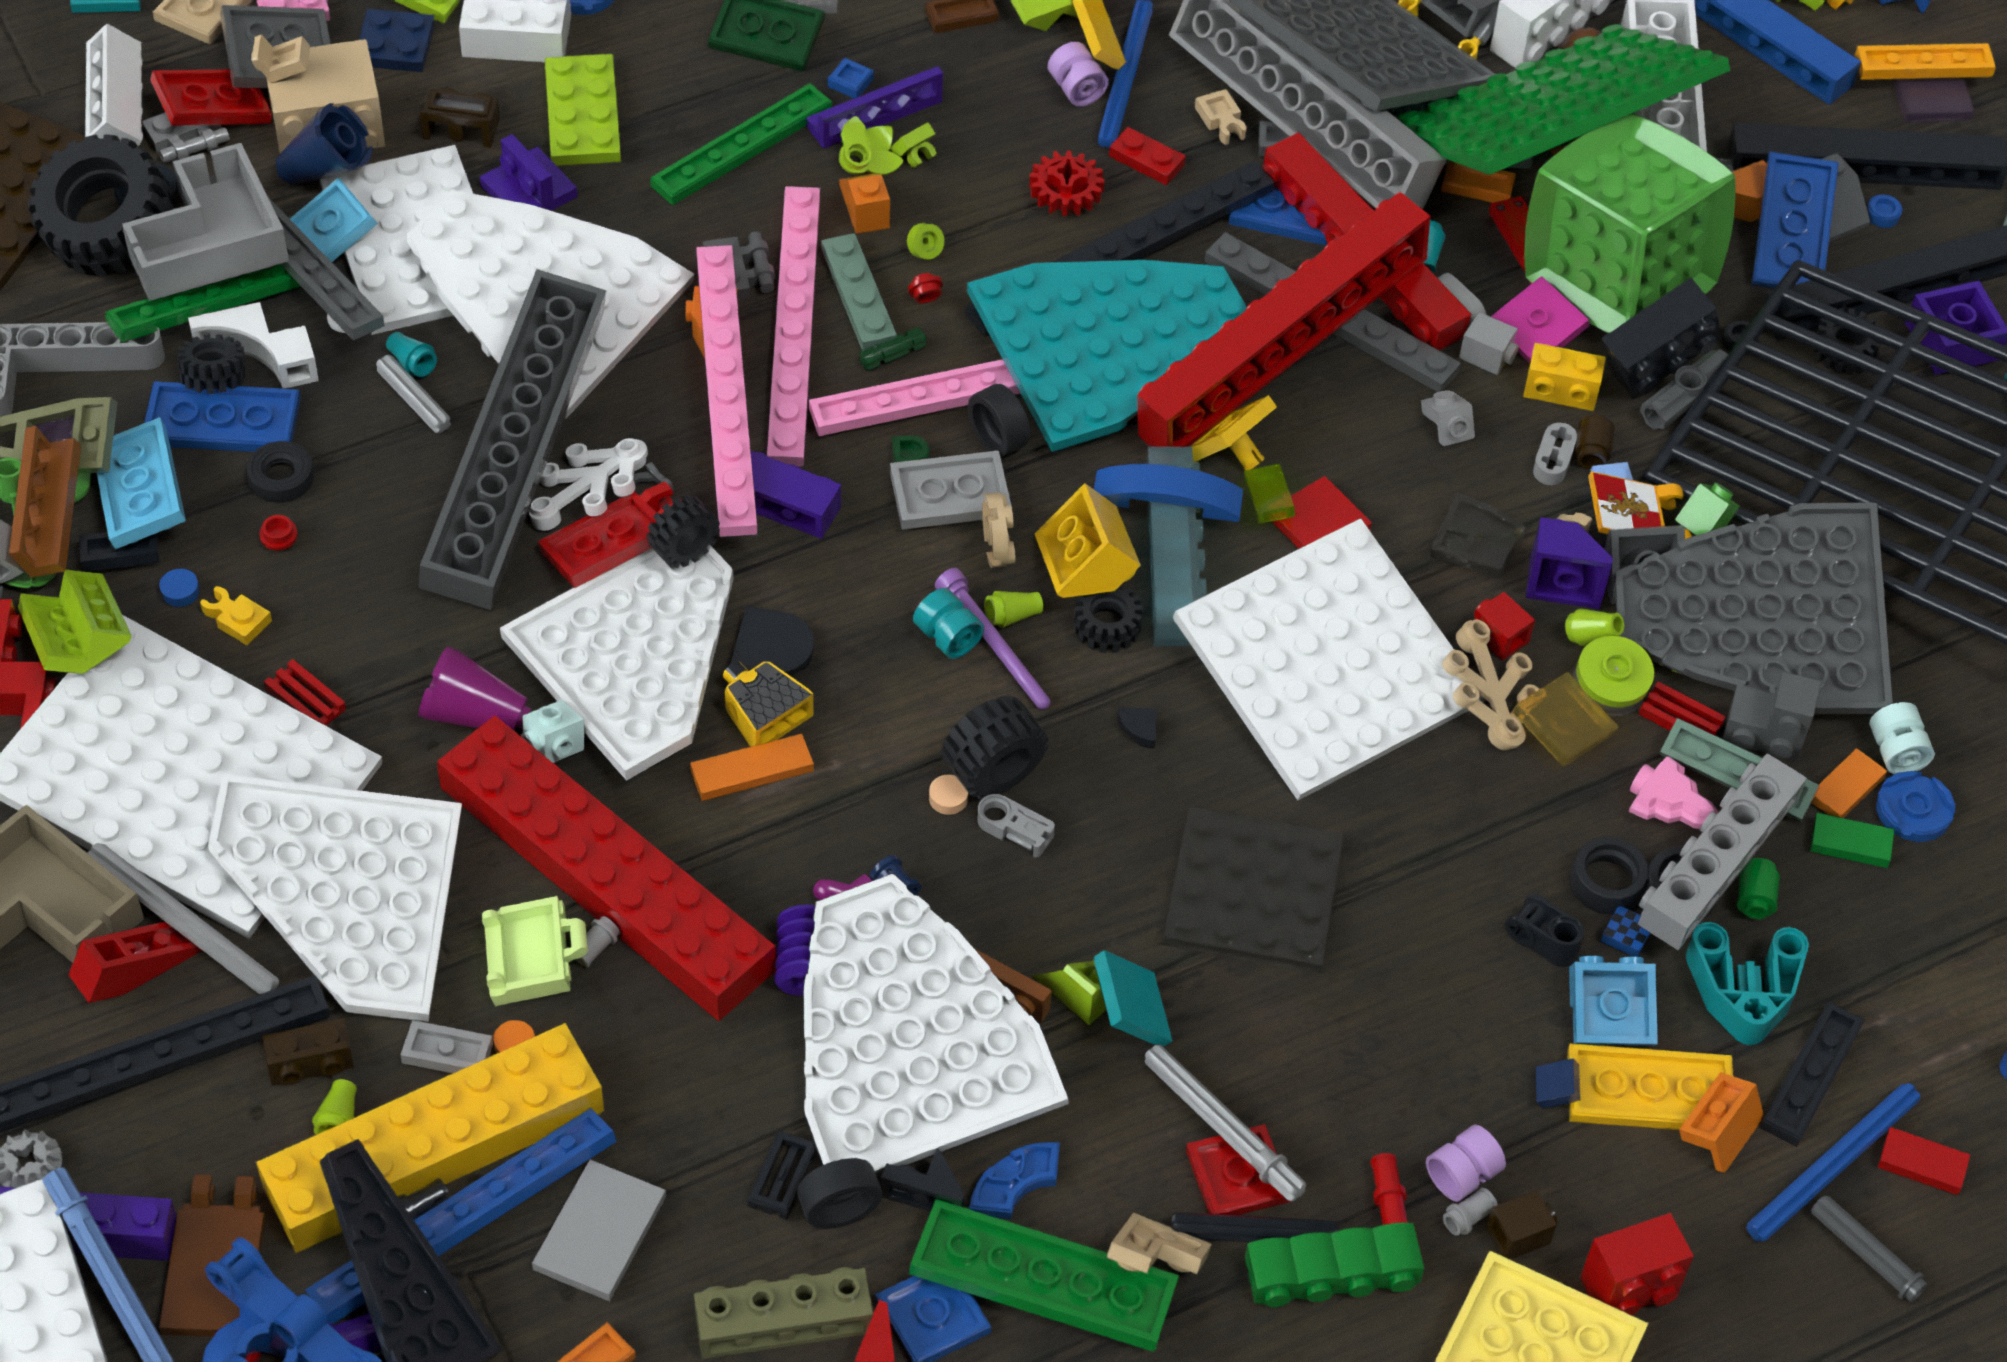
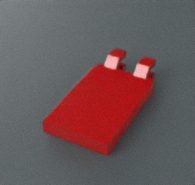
M662 482L646 489L640 496L634 491L632 494L608 504L607 510L603 514L598 516L587 515L539 540L538 544L541 553L576 588L651 549L647 539V533L651 532L648 526L650 523H656V520L653 518L656 513L662 514L664 512L661 507L666 503L669 506L673 505V499L670 497L673 494L672 488L666 482Z

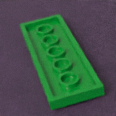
M938 1199L934 1202L909 1269L910 1275L1152 1352L1156 1350L1179 1275L1151 1267L1147 1273L1129 1271L1122 1268L1117 1261L1108 1258V1253Z

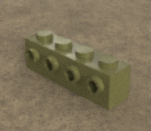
M842 1267L828 1274L811 1276L810 1274L802 1273L793 1275L787 1280L774 1282L755 1280L747 1283L745 1286L733 1288L713 1286L705 1289L703 1292L694 1293L695 1316L702 1359L865 1335L873 1316L865 1268L854 1270L850 1267Z

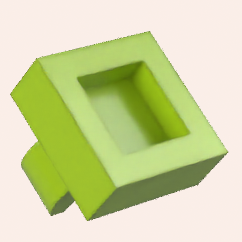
M929 122L902 136L890 149L900 157L907 154L909 164L916 168L922 163L918 156V151L923 152L928 160L936 155L934 146L927 142L935 135V132Z

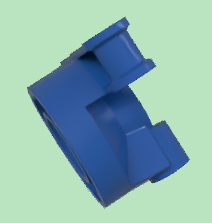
M237 1238L232 1243V1249L217 1263L210 1262L205 1267V1273L210 1282L240 1308L239 1318L218 1330L206 1346L202 1362H248L244 1359L245 1356L254 1352H269L283 1359V1362H382L374 1354L351 1345L328 1324L325 1312L315 1300L305 1294H301L299 1297L296 1296L276 1278L258 1250L247 1240Z

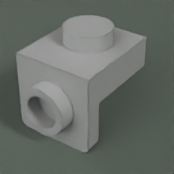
M1440 391L1435 393L1432 398L1421 400L1422 414L1437 424L1440 444L1447 446L1475 437L1472 404L1453 391Z

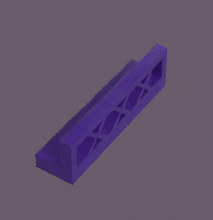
M937 66L807 117V128L824 149L842 142L841 131L843 126L854 116H857L863 122L866 129L885 125L942 102L943 72Z

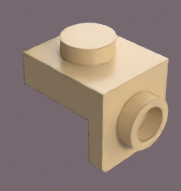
M259 35L254 39L251 59L254 67L273 83L307 70L310 45L301 36L272 47L263 35Z

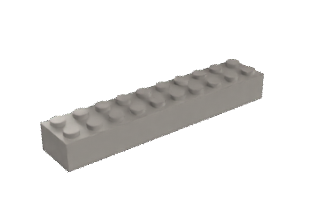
M1183 0L1169 33L1171 38L1286 134L1292 136L1299 132L1350 187L1375 208L1383 200L1391 199L1398 192H1402L1421 209L1424 208L1447 160L1387 110L1373 111L1366 108L1361 103V99L1351 92L1339 88L1334 79L1327 74L1315 70L1310 61L1303 56L1291 52L1288 49V45L1279 38L1268 35L1263 30L1264 27L1255 20L1244 17L1239 12L1240 9L1229 2V0Z

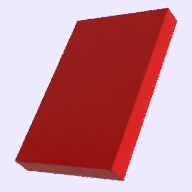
M230 69L152 71L150 81L172 126L270 124L273 114L260 88L233 87Z

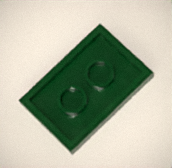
M724 0L709 36L708 47L804 72L825 20V11L783 0Z

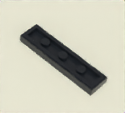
M1829 1001L1827 1002L1766 1113L1760 1129L1795 1147L1798 1146L1860 1032L1865 1019Z

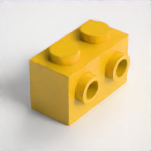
M1535 343L1523 397L1594 411L1606 357Z

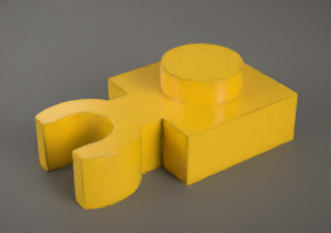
M219 586L213 589L215 598L219 601L218 603L212 604L204 599L200 601L202 612L209 618H216L217 627L246 646L272 622L270 611L242 594L233 601L229 598L228 592Z

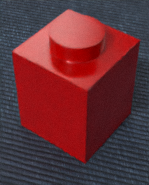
M1502 592L1492 600L1489 598L1485 599L1478 605L1474 612L1475 619L1481 620L1488 625L1490 640L1487 643V647L1502 661L1530 642L1535 619L1505 592Z

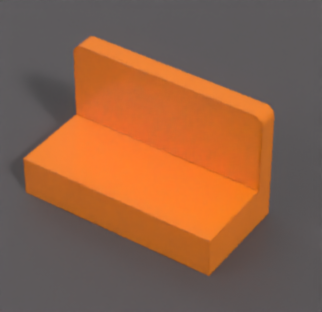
M1720 1072L1679 1129L1682 1141L1711 1150L1717 1171L1722 1173L1727 1171L1763 1120L1764 1113L1757 1085Z

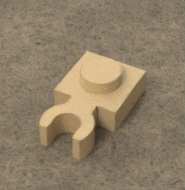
M1227 89L1196 98L1195 109L1209 130L1219 128V139L1223 144H1229L1230 132L1236 133L1241 140L1245 139L1246 125L1240 120L1241 111Z

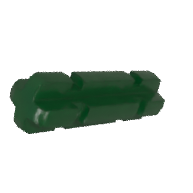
M915 327L906 331V336L901 333L876 344L877 348L875 349L874 346L863 349L859 353L860 362L866 370H871L880 366L879 362L881 361L885 364L909 354V349H912V351L921 349L926 346L925 334L921 328Z

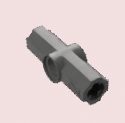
M1721 349L1718 351L1711 350L1693 365L1679 368L1670 383L1642 404L1640 413L1643 415L1645 423L1654 430L1657 428L1665 429L1682 414L1687 413L1728 354Z

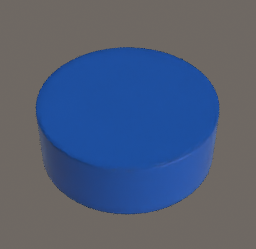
M1876 195L1872 197L1867 206L1870 223L1880 228L1895 226L1902 214L1901 203L1889 195Z
M174 569L167 572L159 583L162 599L168 605L174 607H183L193 603L200 592L196 575L186 569Z

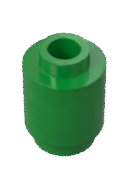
M1764 858L1750 859L1740 872L1737 907L1749 918L1764 919L1774 914L1777 910L1780 874L1772 861Z

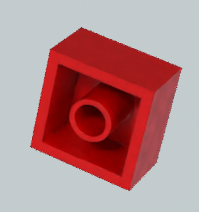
M1668 1213L1594 1238L1580 1279L1590 1297L1632 1316L1642 1307L1653 1303L1656 1306H1663L1678 1297L1694 1255L1672 1214Z

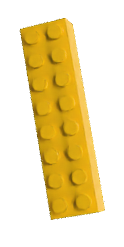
M564 1023L257 1161L262 1187L297 1253L343 1232L320 1165L321 1159L327 1153L359 1139L396 1195L399 1196L404 1193L407 1196L432 1183L437 1178H440L444 1184H448L535 1144L590 1108L597 1115L604 1112L602 1087L569 1028Z

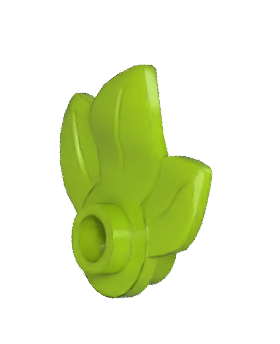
M857 116L848 120L841 131L844 145L839 152L841 167L853 175H861L868 171L873 174H882L883 176L895 172L903 163V159L889 151L893 137L892 127L876 126L866 129L863 122ZM854 155L859 157L861 162L857 163L852 161L850 159V156Z

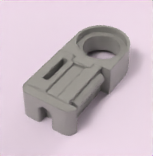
M1000 794L987 795L979 802L978 825L983 831L1002 841L1006 837L1018 845L1033 851V857L1035 858L1041 856L1052 841L1055 827L1053 821ZM990 808H1000L1006 813V816L1001 820L994 821L988 819L984 813Z

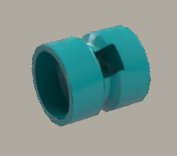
M940 588L930 593L921 601L913 615V622L928 638L936 639V646L949 659H957L967 654L976 646L984 633V624L969 609L964 608V604L949 588Z

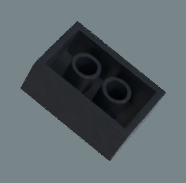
M1689 278L1601 339L1608 369L1630 397L1634 399L1640 394L1651 392L1656 388L1660 380L1670 373L1675 374L1679 368L1687 366L1688 362L1698 354L1710 352L1721 339L1717 308L1696 282Z

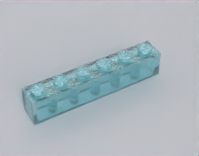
M1148 446L1146 464L1170 465L1200 471L1199 462H1193L1192 447ZM1147 501L1154 646H1191L1174 621L1173 615L1176 610L1206 596V579H1199V571H1204L1205 552L1204 549H1198L1197 542H1202L1203 520H1196V513H1200L1201 508Z

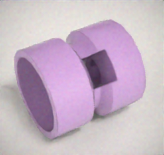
M1080 42L1064 44L1051 55L1048 61L1050 74L1058 85L1061 86L1070 102L1076 106L1092 104L1105 93L1108 87L1107 76L1094 61L1084 44Z
M1474 1124L1457 1135L1456 1140L1452 1144L1447 1143L1430 1154L1426 1159V1166L1436 1187L1450 1200L1458 1202L1476 1190L1480 1182L1484 1183L1503 1171L1506 1161L1496 1139L1486 1129Z

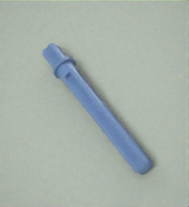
M64 1167L51 1171L43 1178V1184L58 1208L55 1214L57 1217H63L143 1362H174L85 1204L88 1202L87 1196L80 1195Z

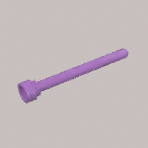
M951 568L942 573L935 582V588H949L964 604V608L969 609L984 624L982 637L1036 707L1040 710L1047 709L1050 706L1049 697L968 594L969 587L967 586L968 580L958 568Z

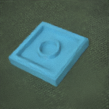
M337 178L290 218L331 262L378 224L340 178Z

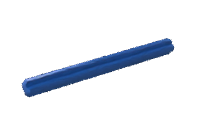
M1137 0L1122 49L1126 63L1116 71L1098 135V144L1101 147L1106 146L1110 148L1118 138L1153 12V3L1150 0Z
M1910 1083L1906 1085L1901 1084L1748 1222L1746 1230L1752 1239L1756 1242L1768 1240L1920 1101L1921 1097L1919 1092L1916 1091L1915 1086Z

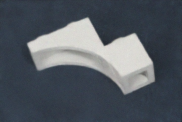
M260 302L188 318L192 338L198 337L201 340L204 339L203 335L210 334V338H215L216 334L223 335V339L230 336L234 338V342L238 340L241 342V346L244 347L246 355L261 361L274 372L283 389L319 381L315 357L306 327L301 326L269 333Z

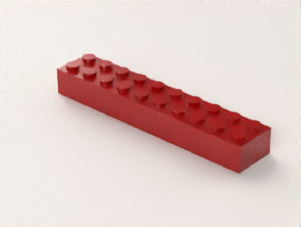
M1398 192L1391 199H1385L1379 203L1374 212L1365 219L1357 220L1349 231L1338 240H1331L1324 250L1312 260H1305L1294 274L1286 280L1281 279L1263 298L1252 301L1241 315L1234 320L1225 322L1219 329V332L1210 339L1199 342L1188 356L1181 361L1172 363L1157 380L1146 383L1137 394L1138 436L1167 462L1172 460L1427 260L1430 215L1402 192Z
M494 715L437 761L440 787L456 802L462 803V807L593 917L600 920L601 917L605 916L613 921L620 930L618 938L718 1022L776 972L775 945L497 716Z

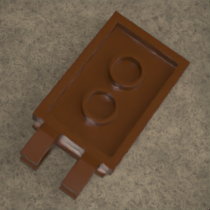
M194 1174L191 1204H183V1210L178 1209L159 1326L162 1335L214 1337L219 1329L239 1318L240 1308L214 1287L205 1273V1267L210 1262L217 1263L232 1249V1243L237 1238L247 1240L261 1254L266 1219L264 1213H260L261 1207H256L258 1189L257 1186H254V1177L237 1176L234 1206L213 1205L216 1188L212 1184V1175Z

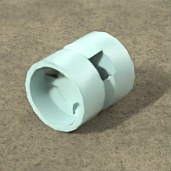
M1907 702L1894 703L1883 707L1871 717L1869 724L1875 740L1880 746V753L1888 772L1896 774L1905 771H1918L1934 759L1935 752L1927 732L1924 731V724L1916 705Z

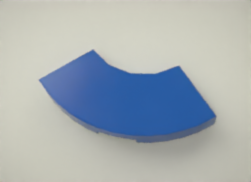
M1060 1142L1035 1143L1017 1148L993 1167H989L979 1179L974 1189L969 1209L995 1218L1011 1219L1015 1205L1025 1194L1040 1187L1056 1186Z

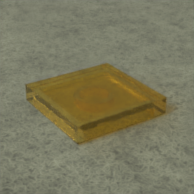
M1568 672L1517 703L1512 710L1563 767L1612 736L1619 727Z

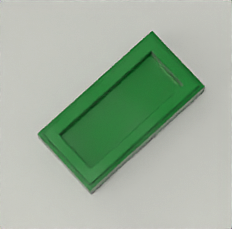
M1816 813L1810 852L1888 868L1891 861L1894 829Z

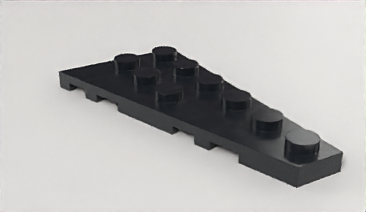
M356 1139L327 1153L321 1159L320 1165L385 1361L487 1362L493 1359L502 1350L360 1140Z

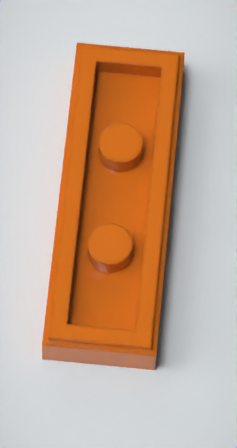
M798 734L691 762L690 770L701 801L814 772V763L803 735Z

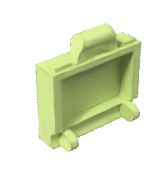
M558 896L500 907L498 911L487 910L482 913L488 965L487 985L495 1006L571 991V970L568 962L581 958L588 952L586 925L581 919H566L565 905L562 900L559 901ZM569 931L571 937V948H567L565 932Z

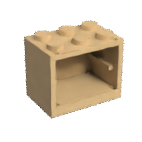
M366 39L310 47L306 71L273 83L267 79L280 153L317 111L329 103H334L333 106L336 107L347 106L359 116L369 133L365 137L367 148L371 145L372 148L385 147L379 96Z

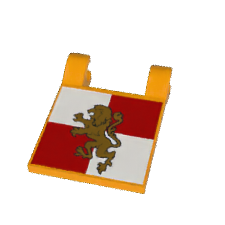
M1593 471L1588 475L1598 532L1608 534L1609 529L1665 526L1661 507L1666 510H1673L1676 507L1675 498L1682 499L1684 497L1682 487L1674 483L1656 486ZM1685 529V539L1692 537L1691 532Z

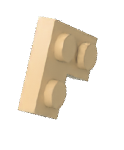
M1133 1213L1112 1241L1107 1257L1117 1261L1122 1268L1134 1272L1142 1271L1147 1273L1158 1258L1166 1261L1171 1268L1177 1271H1191L1197 1274L1206 1261L1212 1244L1183 1232L1173 1231L1168 1226Z

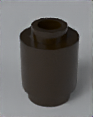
M1598 414L1590 415L1580 420L1575 456L1581 467L1591 470L1592 466L1605 465L1611 459L1615 431L1612 421Z

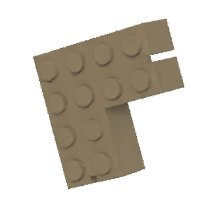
M27 804L0 825V949L26 927H30L73 963L82 940L134 929L144 920L136 892Z

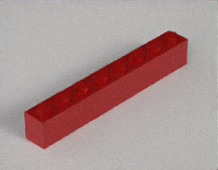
M1299 132L1266 148L1262 169L1275 181V186L1284 195L1286 201L1305 215L1309 226L1319 229L1324 234L1327 244L1333 239L1338 240L1347 233L1357 220L1365 219L1374 212ZM1424 263L1420 264L1379 296L1391 309L1395 318L1402 321L1412 331L1415 338L1439 351L1462 339L1468 329L1472 314Z

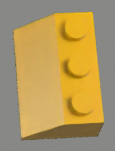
M1086 483L1035 533L1056 593L1062 598L1115 591L1123 582L1130 580L1141 566L1116 505Z

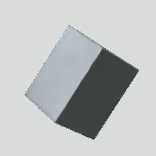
M1685 526L1609 529L1604 550L1613 558L1606 585L1611 604H1616V571L1631 564H1640L1646 557L1655 553L1661 555L1676 548L1679 542L1685 540Z

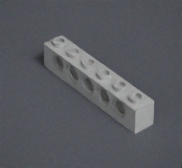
M1768 753L1758 765L1750 763L1740 778L1739 782L1742 785L1738 790L1731 787L1720 803L1721 811L1718 814L1712 811L1707 816L1700 828L1702 832L1698 839L1694 836L1689 838L1680 853V856L1683 858L1678 864L1671 861L1659 879L1662 882L1657 889L1651 886L1644 894L1639 903V907L1643 908V912L1638 925L1679 950L1796 803L1807 778Z

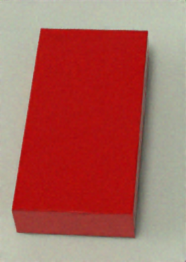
M1890 1127L1877 1168L1958 1195L1962 1189L1970 1154Z

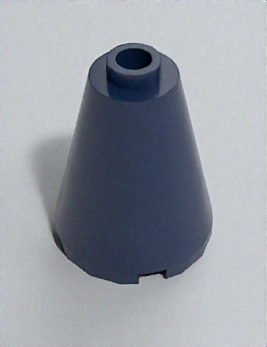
M329 103L320 108L277 157L276 168L279 177L286 183L297 186L358 170L367 164L372 155V145L367 148L365 137L369 133L359 116L344 105L336 107L333 106L334 103Z

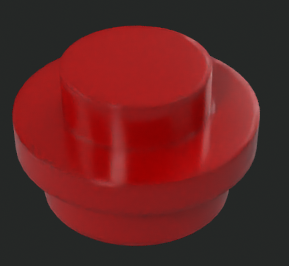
M923 273L913 279V282L908 286V292L911 297H914L916 303H930L941 297L943 282L939 276Z
M273 515L263 522L259 536L261 543L266 548L280 551L291 547L296 542L298 532L296 525L288 517Z

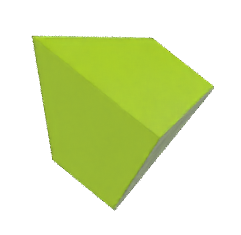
M1094 961L1067 964L1062 971L1031 975L1040 984L1052 990L1054 996L1088 1025L1107 1010Z

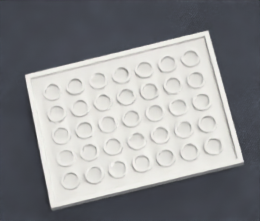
M122 615L132 635L130 643L84 674L68 672L0 753V801L18 811L27 804L66 837L88 850L96 843L105 844L172 897L250 939L266 917L209 851L208 842L222 774L362 791L381 767L382 756Z

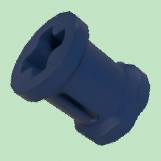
M891 855L882 859L874 866L870 873L872 881L894 874L907 886V890L914 896H917L921 891V884L916 879H911L902 868V861L897 855Z

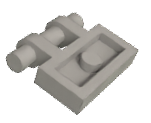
M166 113L142 121L146 136L156 153H160L164 164L173 160L187 158L190 154L204 149L208 152L218 148V144L230 140L226 128H221V125L172 126Z

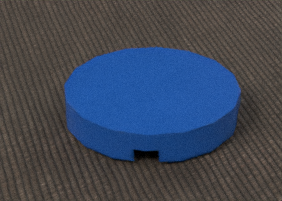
M1898 772L1886 779L1877 795L1876 811L1882 824L1887 828L1894 829V834L1898 837L1914 842L1933 841L1945 834L1953 821L1956 804L1951 791L1935 777L1932 776L1929 779L1921 776L1922 772Z

